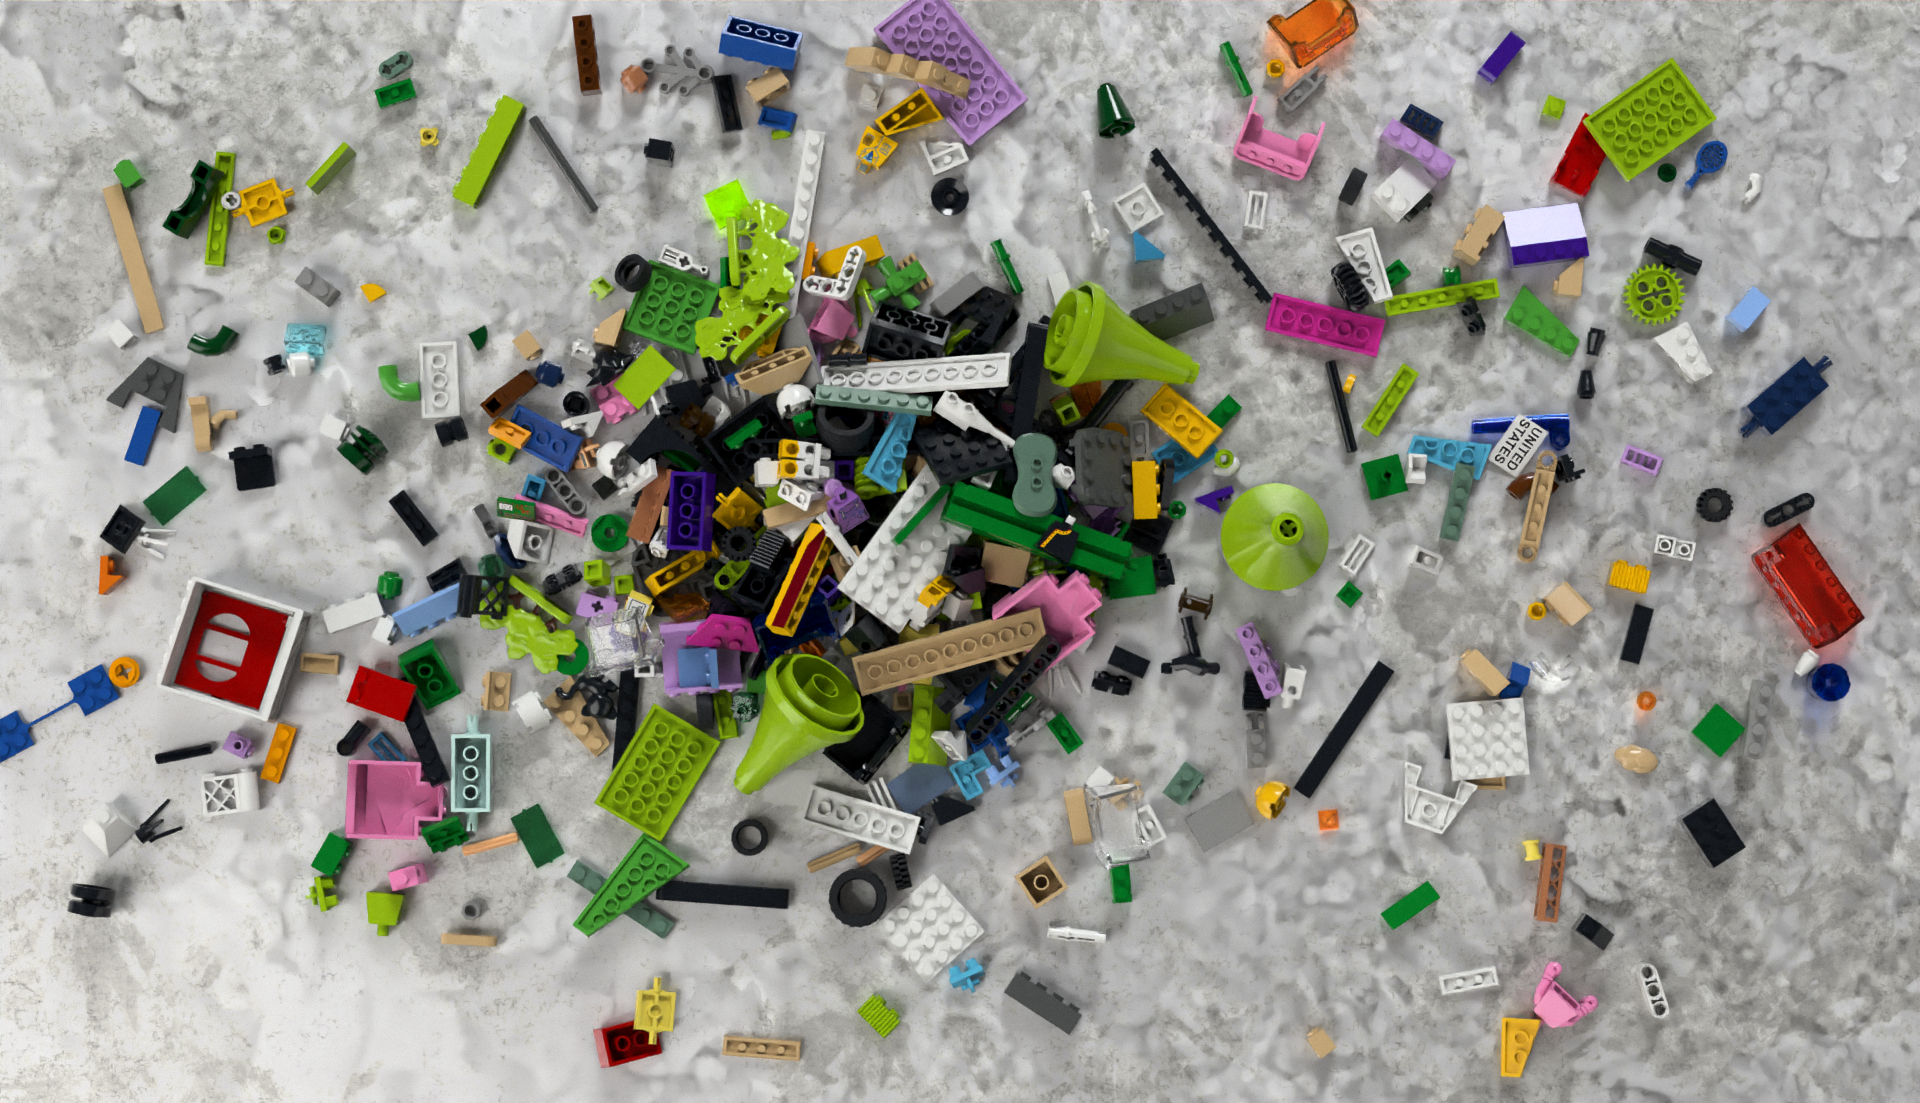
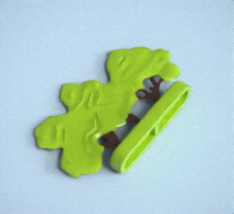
M512 574L509 584L518 590V594H509L508 599L512 601L515 599L516 601L508 605L507 616H503V620L491 619V615H480V625L482 628L496 630L501 627L508 629V633L505 636L506 644L509 646L508 659H522L527 653H531L533 665L541 673L549 674L550 672L557 671V655H572L578 647V643L575 642L574 631L558 629L556 621L559 620L569 625L574 617L516 574ZM502 581L495 586L499 592L503 589ZM481 587V588H482L483 591H485L488 587ZM491 590L487 597L492 601L496 595ZM525 596L537 604L530 613L525 612L520 605V600ZM484 599L480 602L479 610H483L487 606ZM499 600L494 605L498 612L501 611V602ZM540 608H543L553 618L545 623L538 615V611ZM551 627L554 629L553 633L549 632Z

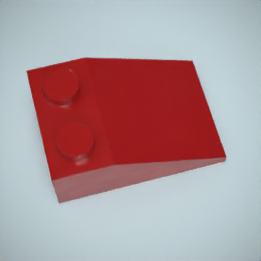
M359 665L346 702L405 722L417 686Z
M634 1020L593 1029L601 1068L613 1067L662 1054L658 1033L657 1044H648L649 1032L633 1029Z

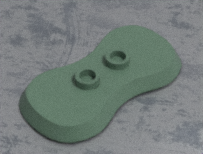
M1023 434L1017 438L1013 446V455L1018 467V480L1012 495L1013 503L1020 513L1031 517L1047 516L1053 512L1057 504V494L1052 482V470L1057 460L1058 452L1054 441L1044 434Z

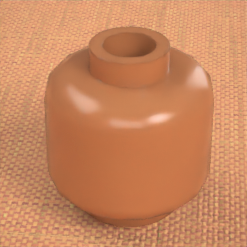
M630 65L620 73L622 75L620 81L629 93L637 91L639 94L647 88L648 76L640 66Z

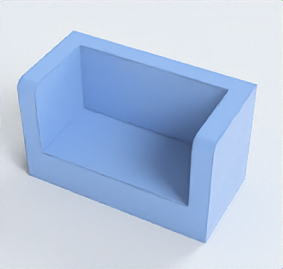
M1753 286L1748 289L1747 294L1725 318L1741 332H1744L1771 300Z

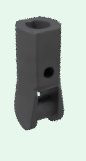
M483 503L472 509L489 539L494 534L501 533ZM491 522L493 527L487 530L485 525Z

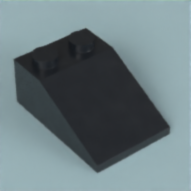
M783 557L773 576L754 569L750 563L732 593L737 604L768 617L793 560Z

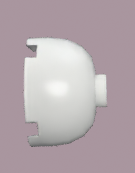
M793 383L783 387L776 402L782 419L784 416L787 419H791L793 416L807 412L806 408L809 406L812 409L816 405L814 395L809 388L800 384L794 385Z
M611 441L600 448L596 453L599 471L613 480L622 478L629 467L626 465L627 459L631 460V456L625 452L630 445L619 441Z

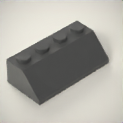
M1202 283L1133 309L1129 313L1132 319L1162 341L1214 321L1209 299Z

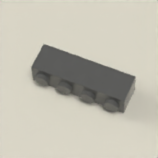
M1023 971L1020 974L1015 972L1004 993L1070 1035L1082 1016L1079 1013L1080 1008L1072 1003L1069 1005L1062 1002L1064 998L1055 992L1053 995L1048 993L1046 986L1040 982H1037V984L1030 981L1031 977Z

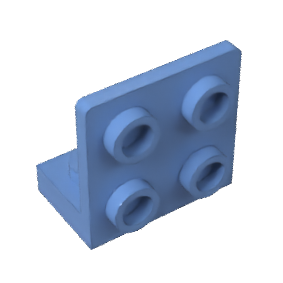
M696 647L677 650L680 687L711 685V688H719L716 648Z

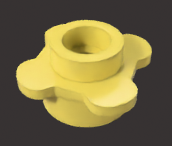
M435 127L432 129L422 128L420 130L422 139L420 144L423 147L427 145L437 146L439 144L437 139L438 129Z

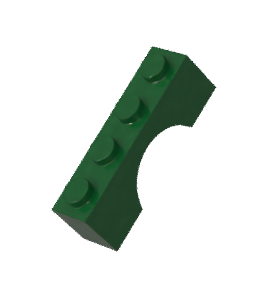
M199 160L190 175L192 187L187 199L178 208L170 211L162 227L177 236L189 239L225 173L213 165Z

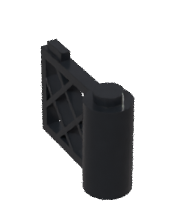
M460 574L456 613H460V617L472 618V614L491 615V619L503 620V616H507L510 578ZM482 580H486L489 585L485 591L481 588ZM500 581H503V589L499 592L495 586ZM491 590L496 595L492 601L487 597ZM484 599L487 606L483 610H479L480 602ZM498 600L501 602L500 612L494 607Z

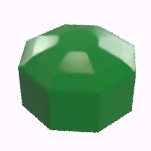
M1173 501L1167 513L1172 519H1180L1186 514V506L1182 501Z

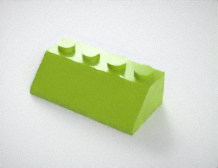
M915 685L908 763L947 766V754L931 737L934 731H950L951 711L945 715L933 702L945 688Z

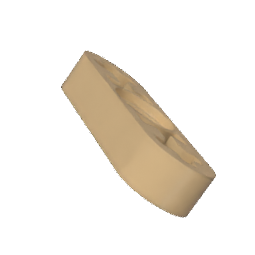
M441 933V943L496 947L497 936Z

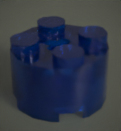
M1834 663L1820 664L1808 673L1806 689L1816 700L1832 702L1846 696L1851 682H1849L1848 672L1842 666ZM1827 679H1830V680H1829V682L1831 683L1830 686H1827V685H1826V684H1827V683H1826V680H1827Z

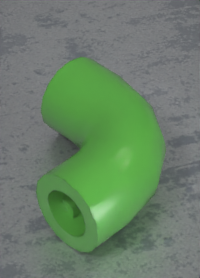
M397 365L378 367L382 388L390 397L406 402L421 401L419 382H402L398 376Z

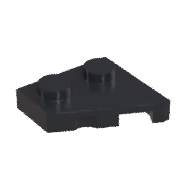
M715 588L705 619L711 614L740 617L744 613V609Z

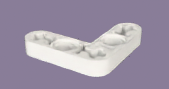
M859 246L851 247L847 252L837 280L812 275L804 280L803 288L811 295L843 301L848 300L855 290L866 260V252ZM851 269H854L853 274L850 277H847V272ZM828 284H832L831 289L825 292V287Z

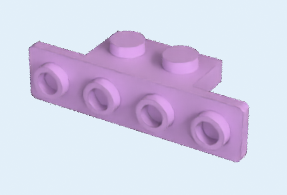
M1253 622L1237 628L1236 633L1264 698L1269 699L1282 693L1283 690L1277 678L1280 675V665L1272 657L1273 649L1270 643L1260 639Z

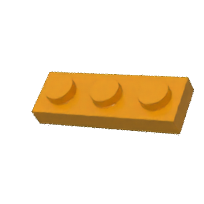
M282 723L277 724L260 778L280 784L298 728Z

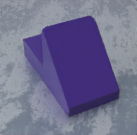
M1231 485L1197 497L1194 501L1196 504L1220 515L1221 511L1217 499L1220 502L1231 499L1230 495L1234 493Z

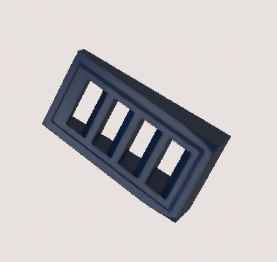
M1411 103L1400 119L1431 140H1433L1444 123L1437 117ZM1412 111L1416 112L1411 120L1407 119ZM1420 115L1422 116V118L1417 124L1415 123V120ZM1427 119L1428 123L1425 127H1422V123ZM1432 123L1435 124L1432 131H1429L1428 128L1430 127V125Z

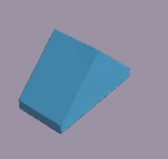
M1137 231L1133 234L1135 264L1162 261L1165 258L1163 252Z

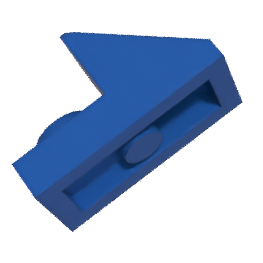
M1512 662L1506 677L1510 684L1500 692L1498 697L1502 699L1520 698L1524 687L1528 685L1531 669Z

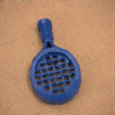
M1710 141L1699 149L1696 155L1697 171L1685 183L1688 188L1693 189L1702 174L1714 173L1725 164L1728 152L1724 143Z

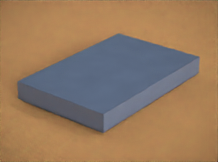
M916 764L886 784L904 813L908 814L914 813L955 785L943 766Z

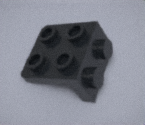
M264 444L253 445L252 449L236 447L234 451L228 452L229 460L234 461L236 483L239 491L268 488L276 485L271 448L265 447Z

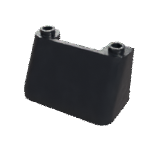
M872 693L865 695L861 699L864 724L860 731L850 741L823 748L824 751L822 753L862 785L870 781L911 728V724Z

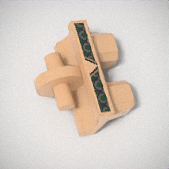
M591 438L584 439L578 452L579 457L573 463L575 469H587L597 466L594 458L596 457V449L600 448L599 443L593 444Z

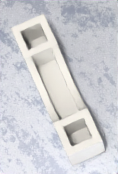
M760 458V461L754 464L755 487H774L778 484L780 480L777 478L778 461H771V458ZM820 459V466L829 467L828 478H835L834 461ZM819 478L816 481L809 480V482L822 487L823 482L828 478Z

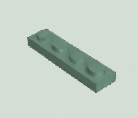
M1456 462L1439 535L1440 538L1459 542L1475 466Z

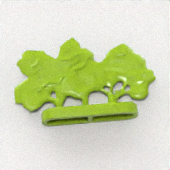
M755 199L752 205L743 207L740 210L741 218L747 222L742 230L738 229V222L735 216L726 217L731 285H741V273L747 274L749 280L744 285L743 292L750 296L752 301L765 299L771 288L785 294L795 286L793 272L789 271L785 264L794 261L801 251L798 247L791 246L786 238L778 239L776 237V233L786 226L789 214L779 209L774 203H765L762 199ZM752 224H758L754 230L749 232L747 231L750 229L749 226H751ZM744 235L749 236L752 239V247L740 250L739 238ZM747 254L751 261V265L746 268H741L740 255ZM751 271H756L757 274L753 275Z
M751 271V274L756 275L757 272ZM747 274L743 278V287L749 280V276ZM733 286L719 288V296L721 297L719 310L723 312L721 318L706 317L698 320L695 324V331L697 333L695 343L700 347L699 354L701 358L710 356L716 361L723 360L727 355V347L738 345L732 351L730 360L736 365L742 364L790 317L791 312L785 306H780L772 312L773 305L789 300V291L783 294L771 288L765 299L752 301L750 296L743 292V289H737ZM764 303H768L769 307L766 308ZM759 314L769 315L759 326L755 324ZM744 326H750L754 331L744 340H741L739 338L740 329ZM725 336H730L735 340L731 339L730 342H725L722 339ZM721 344H726L727 346H725V347L723 348V347H721L720 345H721Z

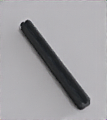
M1327 361L1325 366L1346 450L1348 453H1353L1358 449L1336 361Z

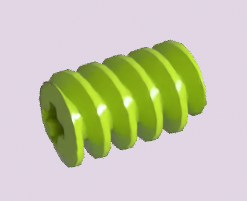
M867 456L854 459L855 494L860 499L865 500L874 498V493L879 491V487L876 486L878 483L862 474L870 459Z

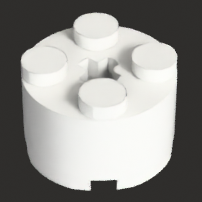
M531 690L511 702L513 706L517 704L516 712L526 729L528 727L531 728V731H529L530 735L551 724L552 716L547 708L543 710L540 705L542 699L537 691L533 693Z

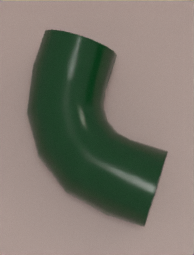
M222 325L219 333L213 338L205 337L196 332L191 337L187 349L205 357L219 356L232 347L240 334L225 325Z

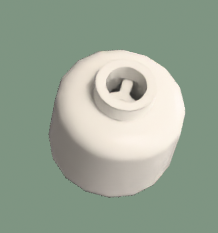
M306 351L291 353L289 359H286L288 374H292L293 377L311 375L312 368H315L314 357H310Z

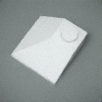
M510 519L507 539L514 557L547 565L554 527L525 520Z
M104 803L90 817L82 829L108 857L115 853L137 830L112 803Z

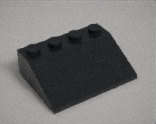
M764 395L704 437L702 442L733 483L738 486L754 474V464L760 461L751 460L745 456L744 445L746 442L752 439L797 437L785 420L781 418L767 395ZM755 418L760 421L763 426L759 429L760 433L752 438L750 436L744 440L745 443L739 448L730 449L724 442V440ZM752 444L748 447V452L751 455H756L759 452V447Z

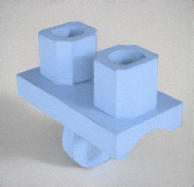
M1007 754L1000 759L1006 768L999 773L994 765L985 770L992 786L1004 777L1006 780L1000 783L1003 788L1009 784L1012 788L1016 786L1013 781L1019 776L1016 772L1010 777L1008 774L1019 767L1020 764Z

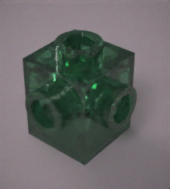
M739 692L733 696L731 711L733 712L734 719H740V722H751L752 719L758 716L760 712L758 693Z

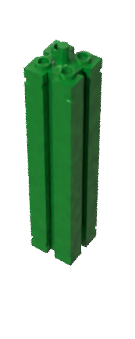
M961 481L951 484L946 504L939 519L940 521L1110 582L1123 578L1127 569L1134 572L1137 569L1138 564L1127 561L1131 558L1133 549H1131L1132 543L1122 541L1119 538L1077 523L1072 528L1079 533L1070 562L1063 564L1033 546L1052 521L1057 520L1062 523L1063 518L1052 514L1043 517L1026 516L1015 508L1011 499L972 485H967Z

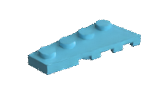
M895 412L862 474L892 493H896L898 487L896 486L897 481L901 476L902 463L904 458H906L907 445L911 440L917 418L914 414Z
M1414 435L1406 454L1427 455V462L1453 472L1456 462L1475 466L1473 479L1479 481L1492 444Z

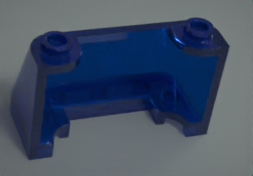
M819 592L812 593L793 637L775 634L765 625L770 613L758 615L752 622L769 667L780 654H785L784 651L818 637L822 641L825 640L824 636L831 637L832 641L841 638L825 595Z

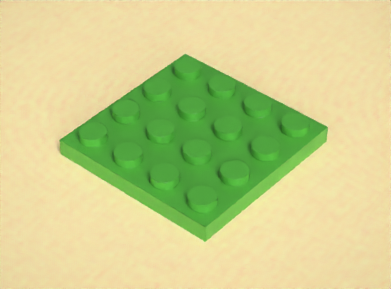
M649 259L648 262L652 267L651 278L644 288L636 292L622 330L695 356L698 345L695 343V336L697 334L695 324L698 320L710 317L721 285Z

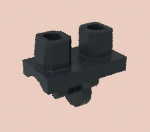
M1155 554V560L1152 561L1156 587L1174 585L1175 578L1171 561L1167 559V554Z

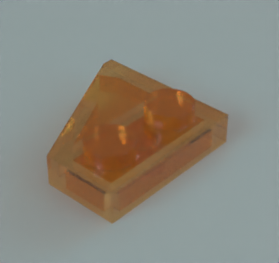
M1101 381L1069 387L1072 399L1081 418L1088 415L1101 397Z
M689 593L687 595L674 594L673 598L663 599L662 595L656 596V603L676 623L709 610V603L698 593Z

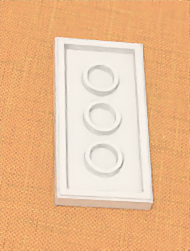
M458 341L419 343L422 419H445L461 415Z

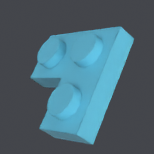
M983 749L968 756L966 761H959L949 767L967 801L984 792L975 776L977 773L992 766Z

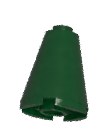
M1110 83L1100 85V88L1097 90L1099 136L1111 139L1114 138L1115 134L1120 133V136L1130 133L1135 128V121L1115 85Z

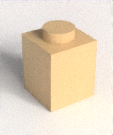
M528 330L512 340L527 361H534L541 356L540 352L543 349Z
M1314 1027L1307 1033L1308 1036L1305 1039L1319 1058L1322 1059L1336 1048L1323 1028L1319 1027L1317 1029V1027Z

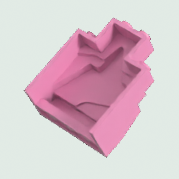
M1045 570L1014 594L1009 592L992 605V618L995 621L1003 615L1036 606L1040 607L1046 635H1054L1061 647L1060 654L1043 672L1045 673L1096 634V623L1088 615L1102 605V595L1097 588L1093 589L1089 585L1090 581L1084 573L1080 574L1078 570L1061 583H1059V579L1054 573L1050 574Z
M348 760L345 837L418 840V836L422 834V824H419V820L442 821V817H446V805H443V798L447 797V786H444L443 783L433 788L430 782L420 781L421 778H424V767L421 766V762Z

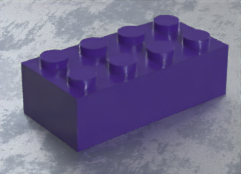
M671 471L666 549L712 551V514L714 513L716 474Z

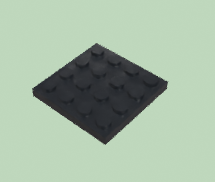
M979 410V412L988 420L984 411L981 412ZM947 419L913 429L912 437L939 486L1012 467V459L1002 442L989 433L970 426L964 431Z

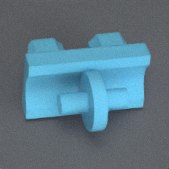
M972 958L965 962L968 968L966 972L961 973L959 966L949 969L951 977L949 980L953 988L961 986L963 991L970 988L972 993L976 992L974 986L980 984L978 978L984 976L985 972L975 958Z

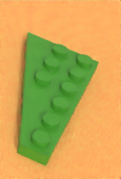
M643 833L572 925L587 937L592 936L689 868L690 865Z

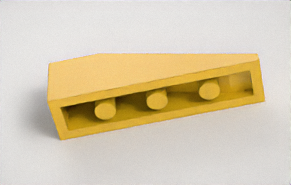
M712 540L711 552L692 551L650 575L644 582L655 598L703 569L704 563L709 558L717 560L721 552Z

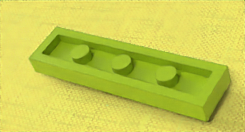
M1403 363L1361 428L1377 438L1419 373Z

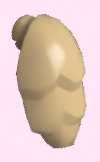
M1630 744L1614 752L1616 759L1622 764L1623 768L1641 774L1649 773L1658 766L1656 756L1646 748Z

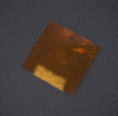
M1337 809L1318 811L1320 830L1339 829Z

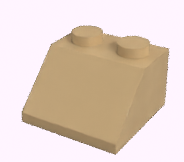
M778 67L767 69L762 77L751 79L747 83L748 86L745 87L758 109L791 90L788 79Z
M1566 581L1558 583L1542 598L1545 601L1544 606L1549 611H1554L1558 615L1557 619L1564 626H1573L1593 610Z

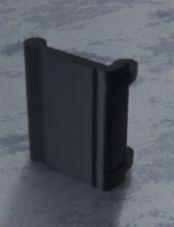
M710 356L702 358L708 376L701 379L702 383L709 381L711 385L720 382L726 376L721 360L716 361Z

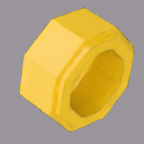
M1279 59L1271 60L1266 66L1267 75L1271 78H1280L1285 72L1284 63Z
M1533 602L1527 608V615L1531 620L1539 621L1545 617L1547 609L1543 603Z

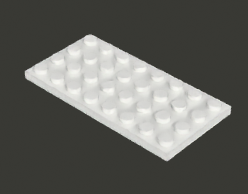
M927 463L836 587L898 634L910 620L908 615L913 610L922 590L935 578L942 575L949 545L964 544L972 533L939 520L947 501L948 491L900 545L895 546L891 542L896 534L940 487Z

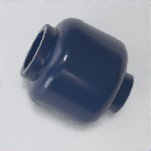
M549 360L539 363L535 373L538 383L550 388L556 387L558 383L561 384L565 376L562 373V366Z

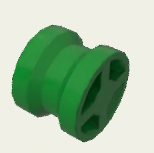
M1454 266L1453 268L1443 267L1442 277L1444 286L1450 283L1455 285L1461 283L1459 266Z

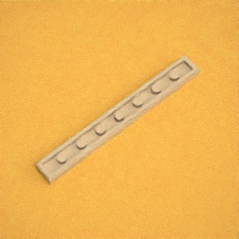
M119 183L103 188V194L145 333L150 334L166 329L123 186Z

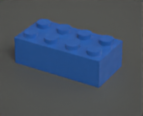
M729 15L721 33L718 53L728 57L742 58L745 61L759 62L765 66L771 65L782 70L793 71L800 54L803 33Z

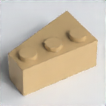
M1487 204L1483 208L1479 207L1473 215L1476 218L1473 224L1469 223L1463 231L1466 235L1462 240L1458 239L1453 247L1455 249L1453 256L1471 267L1479 261L1482 252L1487 248L1489 241L1505 218L1504 215Z

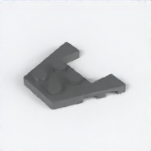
M147 357L106 401L124 408L130 394L134 391L166 407L158 426L175 433L184 374Z

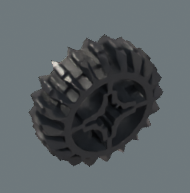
M1347 261L1331 269L1332 280L1346 307L1350 311L1356 312L1368 306L1369 298L1365 290L1366 288L1354 267Z

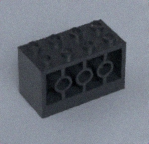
M879 300L869 323L862 353H867L869 357L882 361L941 358L944 355L953 323Z

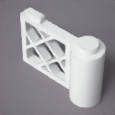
M252 768L240 769L241 773L216 776V773L203 774L204 778H200L204 817L261 810L257 771L253 772ZM233 778L234 787L229 791L223 784L227 779ZM212 781L217 785L212 794L206 787V782ZM220 788L228 794L223 802L215 797ZM230 797L236 800L237 809H230L225 805ZM212 799L220 805L215 812H209L208 804Z

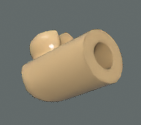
M218 411L211 417L210 423H212V428H221L222 422L226 419L237 420L238 411Z

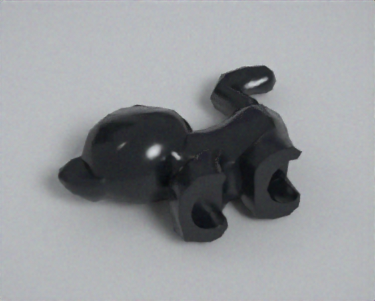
M596 667L589 673L580 676L571 686L568 693H565L561 687L555 689L557 696L564 701L572 700L578 690L592 693L581 710V715L585 717L592 716L598 719L607 718L609 720H615L617 717L614 700L608 695V692L614 693L619 687L610 679L604 682L605 675Z

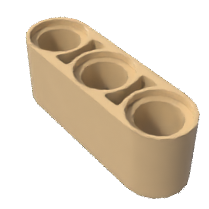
M1077 788L1063 791L1073 845L1093 843L1083 789Z

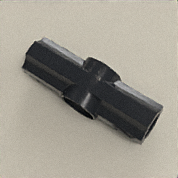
M1652 237L1648 239L1643 248V253L1660 260L1663 265L1672 269H1680L1693 276L1697 275L1702 265V260L1685 253L1682 248L1672 244L1667 245Z

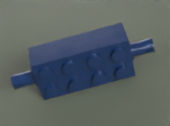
M1826 355L1813 366L1805 357L1795 361L1741 408L1750 420L1738 429L1739 433H1744L1742 436L1745 439L1757 429L1765 437L1773 435L1829 386L1821 377V373L1833 365L1832 361L1828 362L1829 358Z

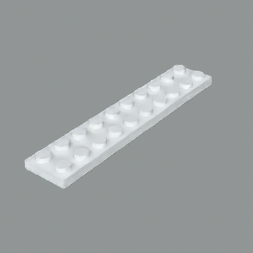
M996 353L871 362L868 365H851V367H846V365L822 366L821 374L824 380L822 385L905 394L1009 386L1011 354Z

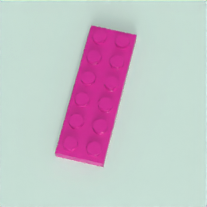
M1273 293L1265 331L1374 358L1377 357L1385 324L1384 319Z

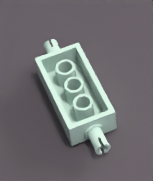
M466 715L467 732L465 734H451V812H465L466 831H478V814L480 812L493 811V734H480L478 732L479 715Z

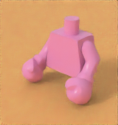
M830 284L825 287V292L831 289ZM821 297L825 299L809 329L807 328L810 340L819 343H834L837 339L843 340L845 335L853 338L857 333V328L851 325L854 316L851 314L848 301Z
M1549 962L1545 966L1541 977L1542 980L1535 989L1533 999L1535 1006L1533 1010L1537 1015L1532 1019L1542 1020L1540 1027L1544 1023H1547L1551 1028L1573 1026L1583 1016L1585 1017L1598 1007V1000L1595 996L1588 995L1577 1002L1553 980L1562 972V966L1558 962Z

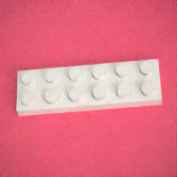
M810 785L800 822L911 855L921 817Z

